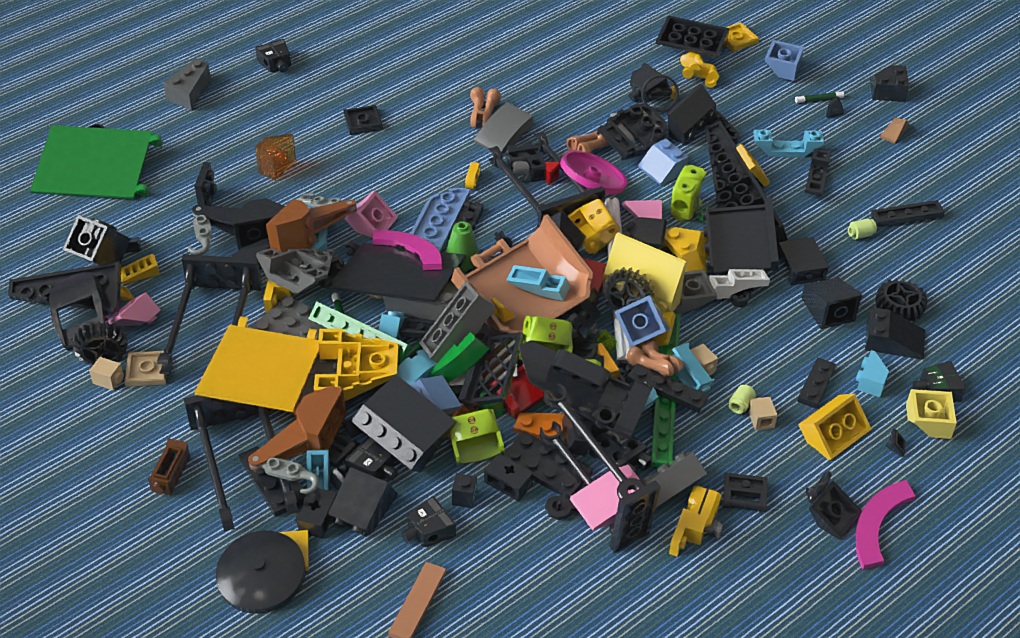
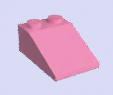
M629 465L619 467L627 479H639ZM610 471L570 497L574 506L593 531L615 522L619 502L617 496L619 482ZM628 490V493L630 494L635 490Z

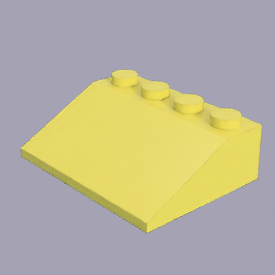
M617 232L605 268L603 287L609 274L613 273L616 269L620 270L625 267L628 270L632 267L634 272L639 269L640 275L646 274L645 279L651 280L649 285L654 286L652 292L655 293L653 300L662 313L673 312L681 301L686 261ZM618 282L616 285L620 286V284H625V282Z

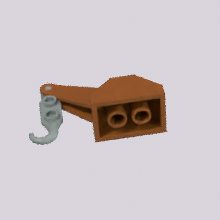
M314 193L303 194L299 197V200L292 199L266 224L270 248L281 252H287L288 249H311L316 243L315 233L356 212V201H342L339 198L324 199L322 196L306 199L314 197Z
M329 386L305 395L295 407L294 414L297 419L249 456L248 461L251 470L259 471L265 469L268 475L290 481L310 480L312 486L307 489H301L300 492L304 494L314 492L319 486L317 475L307 471L300 464L287 460L304 454L307 450H329L347 415L343 388Z

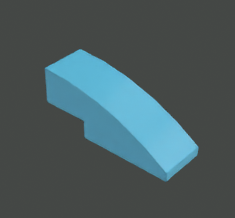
M514 265L507 278L508 283L518 288L560 301H564L570 288V284L565 276L551 275L546 269Z

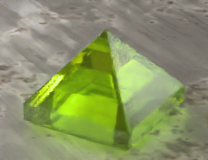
M604 329L594 343H602L609 353L617 341Z

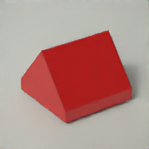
M544 162L547 165L546 182L548 185L552 184L559 177V162Z

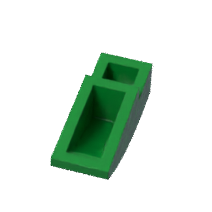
M470 332L458 346L454 344L428 375L431 377L442 375L446 382L449 383L475 364L489 348Z

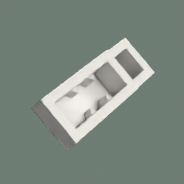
M729 269L727 276L710 275L709 277L717 294L716 299L730 298L731 295L753 287L768 286L770 282L764 270Z

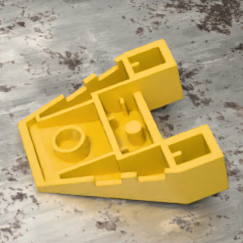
M319 329L318 347L320 359H338L337 374H315L314 392L329 386L343 388L344 400L347 401L389 381L395 374L397 375L398 343L375 337L374 339L365 338L363 334L356 333V335L348 334L343 329Z

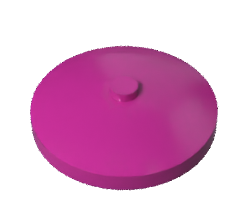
M570 150L565 152L560 164L565 173L587 188L594 189L602 186L605 189V194L617 195L624 192L628 182L625 175L612 163L599 156L584 151Z

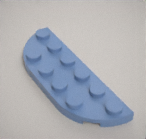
M452 188L449 189V192L440 195L438 192L433 195L422 209L411 234L429 241L439 252H442L453 226L464 208L465 201L470 196V189Z

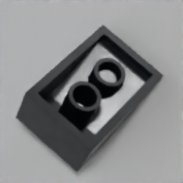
M870 308L866 324V351L872 350L878 353L924 359L925 329L891 310Z

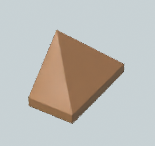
M894 118L882 132L880 138L895 144L909 128L910 123L906 119Z

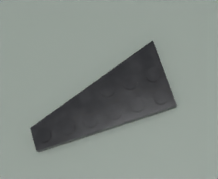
M118 261L10 279L8 296L13 300L50 304V292L57 283L78 273L89 272L101 282L102 291L108 300V303H106L107 311L119 312L122 265ZM93 297L70 306L96 310Z

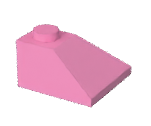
M373 191L356 205L357 211L347 215L345 220L357 233L373 238L374 230H388L398 216L378 193Z
M662 200L622 202V207L635 218L662 219Z
M145 292L125 304L119 312H116L109 318L108 323L110 325L115 323L116 326H140L146 322L150 324L157 318L156 314L160 311V308Z

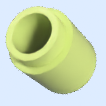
M868 218L851 222L848 227L849 235L855 240L872 236L877 231L875 221Z
M740 385L729 400V408L736 414L746 412L750 406V400L756 398L754 389L748 385Z

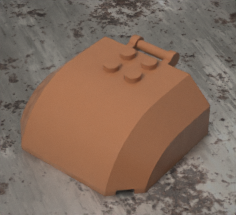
M547 214L543 217L540 227L526 240L510 248L503 239H500L496 242V245L479 255L475 254L471 257V261L474 266L478 267L477 269L464 275L459 267L454 269L451 279L458 290L467 281L491 301L492 298H496L515 315V318L504 323L493 313L490 318H487L485 323L495 330L511 334L523 331L526 316L556 319L590 297V284L593 272ZM503 251L501 255L497 256L487 263L483 262L485 259L489 258L495 253ZM513 266L546 269L551 275L565 276L570 284V288L564 301L543 297L508 283L507 278Z

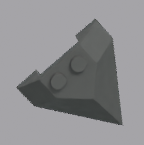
M266 249L257 252L256 257L268 280L276 283L277 286L289 289L292 293H301L327 278L334 249H327V251L288 249L287 252H281L277 249Z

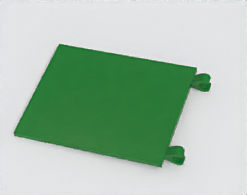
M51 125L30 192L36 194L134 199L136 194L147 197L150 192L147 190L148 186L146 184H138L149 145L161 147L163 145L162 137L158 134L152 136V131Z

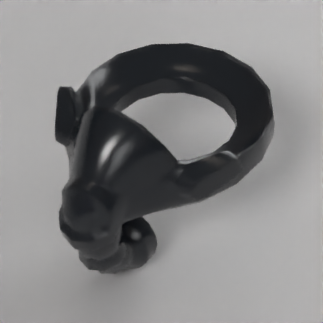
M826 471L815 487L806 488V494L811 504L823 492L832 476L830 471Z

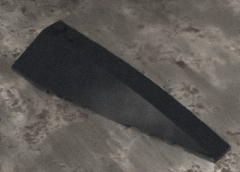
M721 120L705 127L718 208L764 204V198H767L736 149V145ZM773 209L778 245L779 242L786 241L788 238L784 225Z

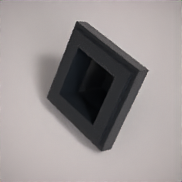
M892 429L886 447L900 457H904L906 440L898 430Z

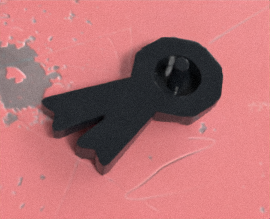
M559 495L550 497L545 504V510L549 517L556 520L567 518L571 511H578L570 498L567 499Z

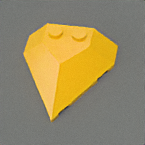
M678 227L666 229L661 248L667 246L678 258L686 261L685 272L705 270L707 274L706 258H709V253H705V242H708V237H704V231Z

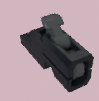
M595 287L590 290V297L567 312L569 316L563 319L572 324L573 347L585 341L588 336H590V339H595L604 332L602 329H596V320L601 313L594 305L596 302L594 299L599 294Z

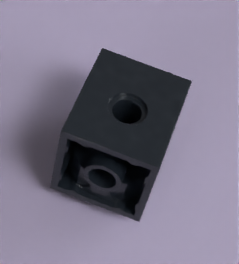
M78 215L62 250L96 265L118 261L121 263L131 238L117 232L115 226L96 218L89 220Z

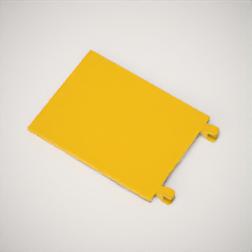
M240 316L238 325H229L195 390V395L294 412L319 352L316 337L317 329L309 328L307 338L248 328V317Z

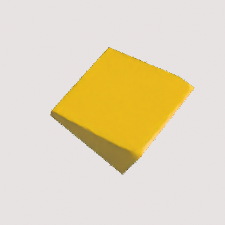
M492 298V303L496 306L493 313L505 323L515 318V315L496 298Z

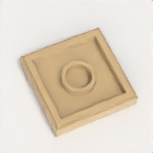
M163 351L128 352L125 375L126 387L166 385L167 374H159L162 364H157L159 353H163Z

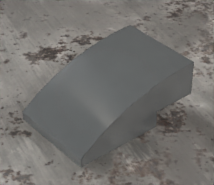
M506 102L483 125L474 142L486 149L498 146L501 153L504 154L509 145H515L521 141L522 134L533 126V116Z
M705 270L685 272L681 301L674 310L675 314L689 312L717 298V294Z

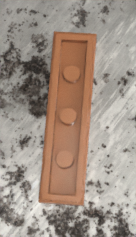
M425 562L388 632L389 637L413 638L446 574L445 568Z

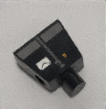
M284 39L255 47L257 61L269 72L279 70L283 73L291 66L290 53Z
M370 436L345 459L347 472L351 467L378 479L386 477L391 481L398 474V470L393 467V455Z
M432 496L408 514V528L401 532L402 538L406 543L417 539L423 547H429L455 537L456 523L438 500Z

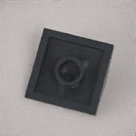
M834 481L828 484L809 507L817 526L837 539L842 538L862 513V510Z

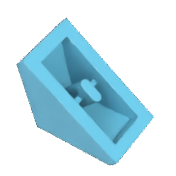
M307 450V471L316 474L319 478L318 488L329 490L330 481L329 451ZM307 480V488H310L312 482Z

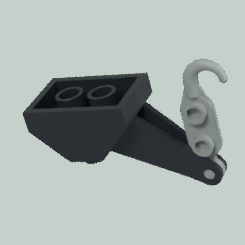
M267 198L247 201L241 208L195 205L192 208L193 217L195 218L193 226L196 239L203 247L199 250H193L189 246L188 251L194 255H202L209 250L210 241L213 236L211 226L234 235L238 250L268 238L266 224L285 206Z

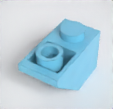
M388 311V314L381 315L379 331L401 340L402 337L399 330L404 319L409 317H404L405 313Z
M871 350L869 357H864L861 368H864L863 371L859 370L856 381L859 382L857 390L880 397L889 370L877 353Z

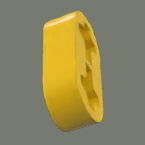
M471 162L465 180V188L475 190L480 175V163Z

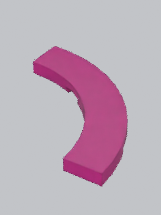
M374 230L373 245L405 246L406 250L420 256L423 270L442 269L441 255L438 249L429 241L409 233Z
M907 480L897 482L879 491L866 504L859 517L855 532L856 552L863 570L881 566L884 563L879 548V528L890 511H893L900 505L914 501L915 494Z

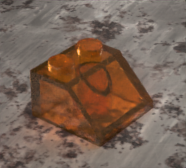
M293 134L265 137L255 146L259 174L275 181L296 162Z

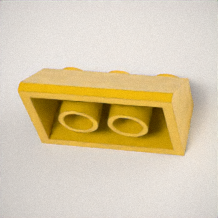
M855 394L838 395L798 424L806 442L828 460L833 459L871 430V426Z

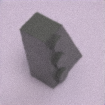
M195 58L164 82L166 99L192 111L194 108L193 104L195 101H198L201 91L205 90L211 80L209 64Z
M684 451L678 454L672 462H667L657 469L658 472L652 476L648 474L641 481L647 485L656 480L661 486L657 507L707 473L694 452L686 453Z

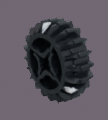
M625 267L620 270L616 269L613 273L609 274L608 279L604 282L602 292L605 293L603 299L608 300L606 305L612 306L611 311L619 310L632 304V301L640 300L649 295L654 298L655 293L652 292L654 286L649 285L651 280L645 279L646 274L640 275L639 269L634 272L632 267L628 270ZM618 282H625V284H620V286L616 285Z
M896 278L894 281L888 280L886 283H882L875 297L876 308L891 310L913 322L916 319H920L924 314L928 303L926 293L923 292V288H918V284H912L911 280L909 282L904 281V279L898 281Z
M99 321L96 324L91 322L89 326L84 324L83 328H79L77 333L74 334L72 346L75 356L79 358V361H84L85 365L89 363L94 365L99 357L115 362L116 359H122L123 355L126 354L128 341L121 327H117L115 323L110 325L108 321L105 323Z

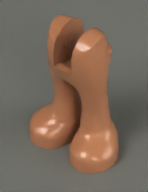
M475 87L470 93L471 100L474 103L470 124L473 128L477 127L478 121H482L483 127L492 116L494 107L501 100L500 91L490 89L486 96L485 110L481 111L485 102V92L482 88Z
M597 131L583 136H572L567 139L569 151L578 150L591 153L595 149L610 146L601 134H597Z
M648 339L643 343L642 350L634 346L627 353V361L630 365L640 364L660 372L663 376H672L674 372H679L684 367L683 361L678 357L659 353V346L652 339Z

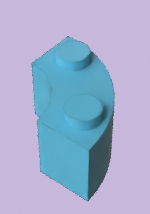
M424 349L417 351V356L414 358H406L397 367V375L409 385H412L419 379L431 377L428 373L437 364V362L430 359Z

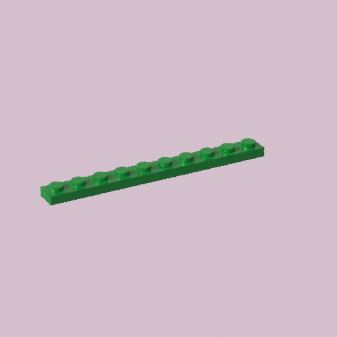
M675 314L676 318L669 345L659 346V353L666 355L675 354L672 349L679 346L681 314ZM675 373L672 376H667L677 381ZM657 395L658 398L654 409L651 467L659 468L667 462H672L676 403Z

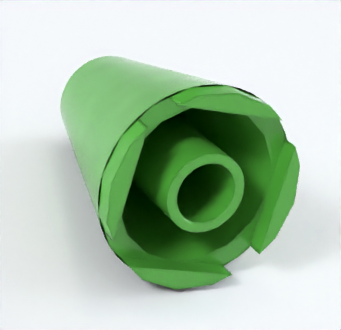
M458 222L453 226L446 253L466 255V259L459 267L463 273H466V270H474L471 257L475 254L479 255L480 251L471 225L467 222Z

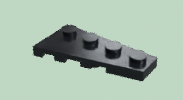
M256 446L238 454L239 460L274 517L286 513L287 510L279 477L268 475L265 469L253 471L249 466V456L260 448ZM289 480L291 490H294L297 499L296 505L299 507L303 505L306 496L300 490L306 488L297 480Z

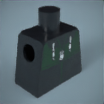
M952 361L924 368L920 380L913 381L914 390L952 392L953 402H961L966 390Z

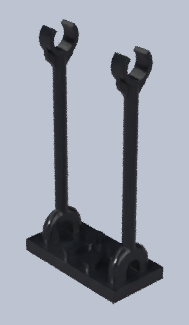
M544 132L534 134L539 140V143L534 144L538 146V150L547 153L554 162L560 163L561 159L550 148L546 134ZM499 147L488 148L493 155L492 158H489V162L492 166L496 165L502 169L536 210L538 223L547 214L551 217L563 211L568 216L579 207L596 199H600L605 205V189L602 186L594 189L586 188L568 176L562 169L561 164L560 169L581 193L549 204H539L503 161Z
M183 254L181 260L185 275V286L166 348L158 356L157 364H162L159 374L171 373L173 364L172 352L191 291L196 287L241 290L232 325L237 326L239 318L243 314L248 294L252 290L261 291L262 288L257 258Z
M558 384L557 392L563 397L553 399L548 395L547 390H544L545 403L553 409L564 412L619 482L617 487L619 502L615 522L609 525L612 535L609 547L615 553L649 535L661 486L656 480L646 485L636 478L627 479L571 409V399L567 394L566 388ZM555 421L552 422V429L557 432L555 436L546 435L543 432V428L540 427L539 437L541 441L557 448L586 486L594 482L564 444L565 435L562 432L561 426ZM628 490H635L630 494L628 493Z
M199 395L184 398L190 430L198 429L219 505L223 530L225 532L235 529L207 427L259 414L267 440L270 441L275 437L268 415L271 409ZM279 478L287 514L297 513V499L294 490H291L289 480Z

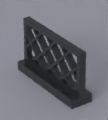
M523 332L489 337L486 333L479 334L478 339L489 350L467 370L459 400L468 410H476L477 405L506 401L520 354L519 345L523 344L525 337ZM513 340H516V342L509 348L508 345ZM502 342L500 345H498V346L495 348V345H496L495 343ZM506 347L507 350L498 357L497 354ZM512 354L511 359L504 364L503 361ZM496 357L497 359L490 364L491 360ZM499 364H502V367L495 373L492 372ZM507 370L506 375L499 381L498 377ZM490 373L491 376L485 381L486 376ZM496 380L497 383L488 390L487 387ZM502 387L500 395L493 396ZM486 390V393L480 397L481 392Z

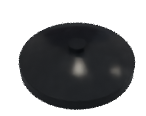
M269 530L248 533L232 542L221 555L216 568L217 586L224 600L239 611L252 614L271 612L287 604L299 592L306 574L305 560L297 543L285 534Z

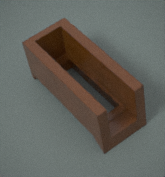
M167 439L166 447L151 476L148 477L151 491L171 496L190 459L187 442ZM175 452H176L177 455H176L174 461L172 462V464H171V466H170V468H169V470H168L166 476H164V474H165V472H166V470H167V468H168V466H169V464H170V462H171V460H172V458L174 457Z

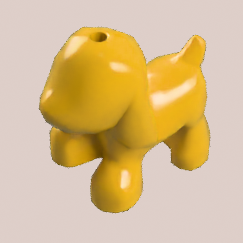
M689 52L681 56L680 62L685 67L682 71L684 78L691 79L694 76L706 79L705 85L708 88L716 85V81L719 78L716 66L704 63L699 53Z

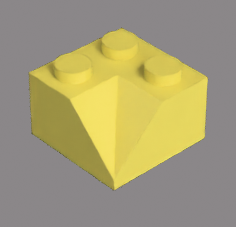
M911 389L906 403L908 421L915 423L932 438L951 439L957 424L952 392Z

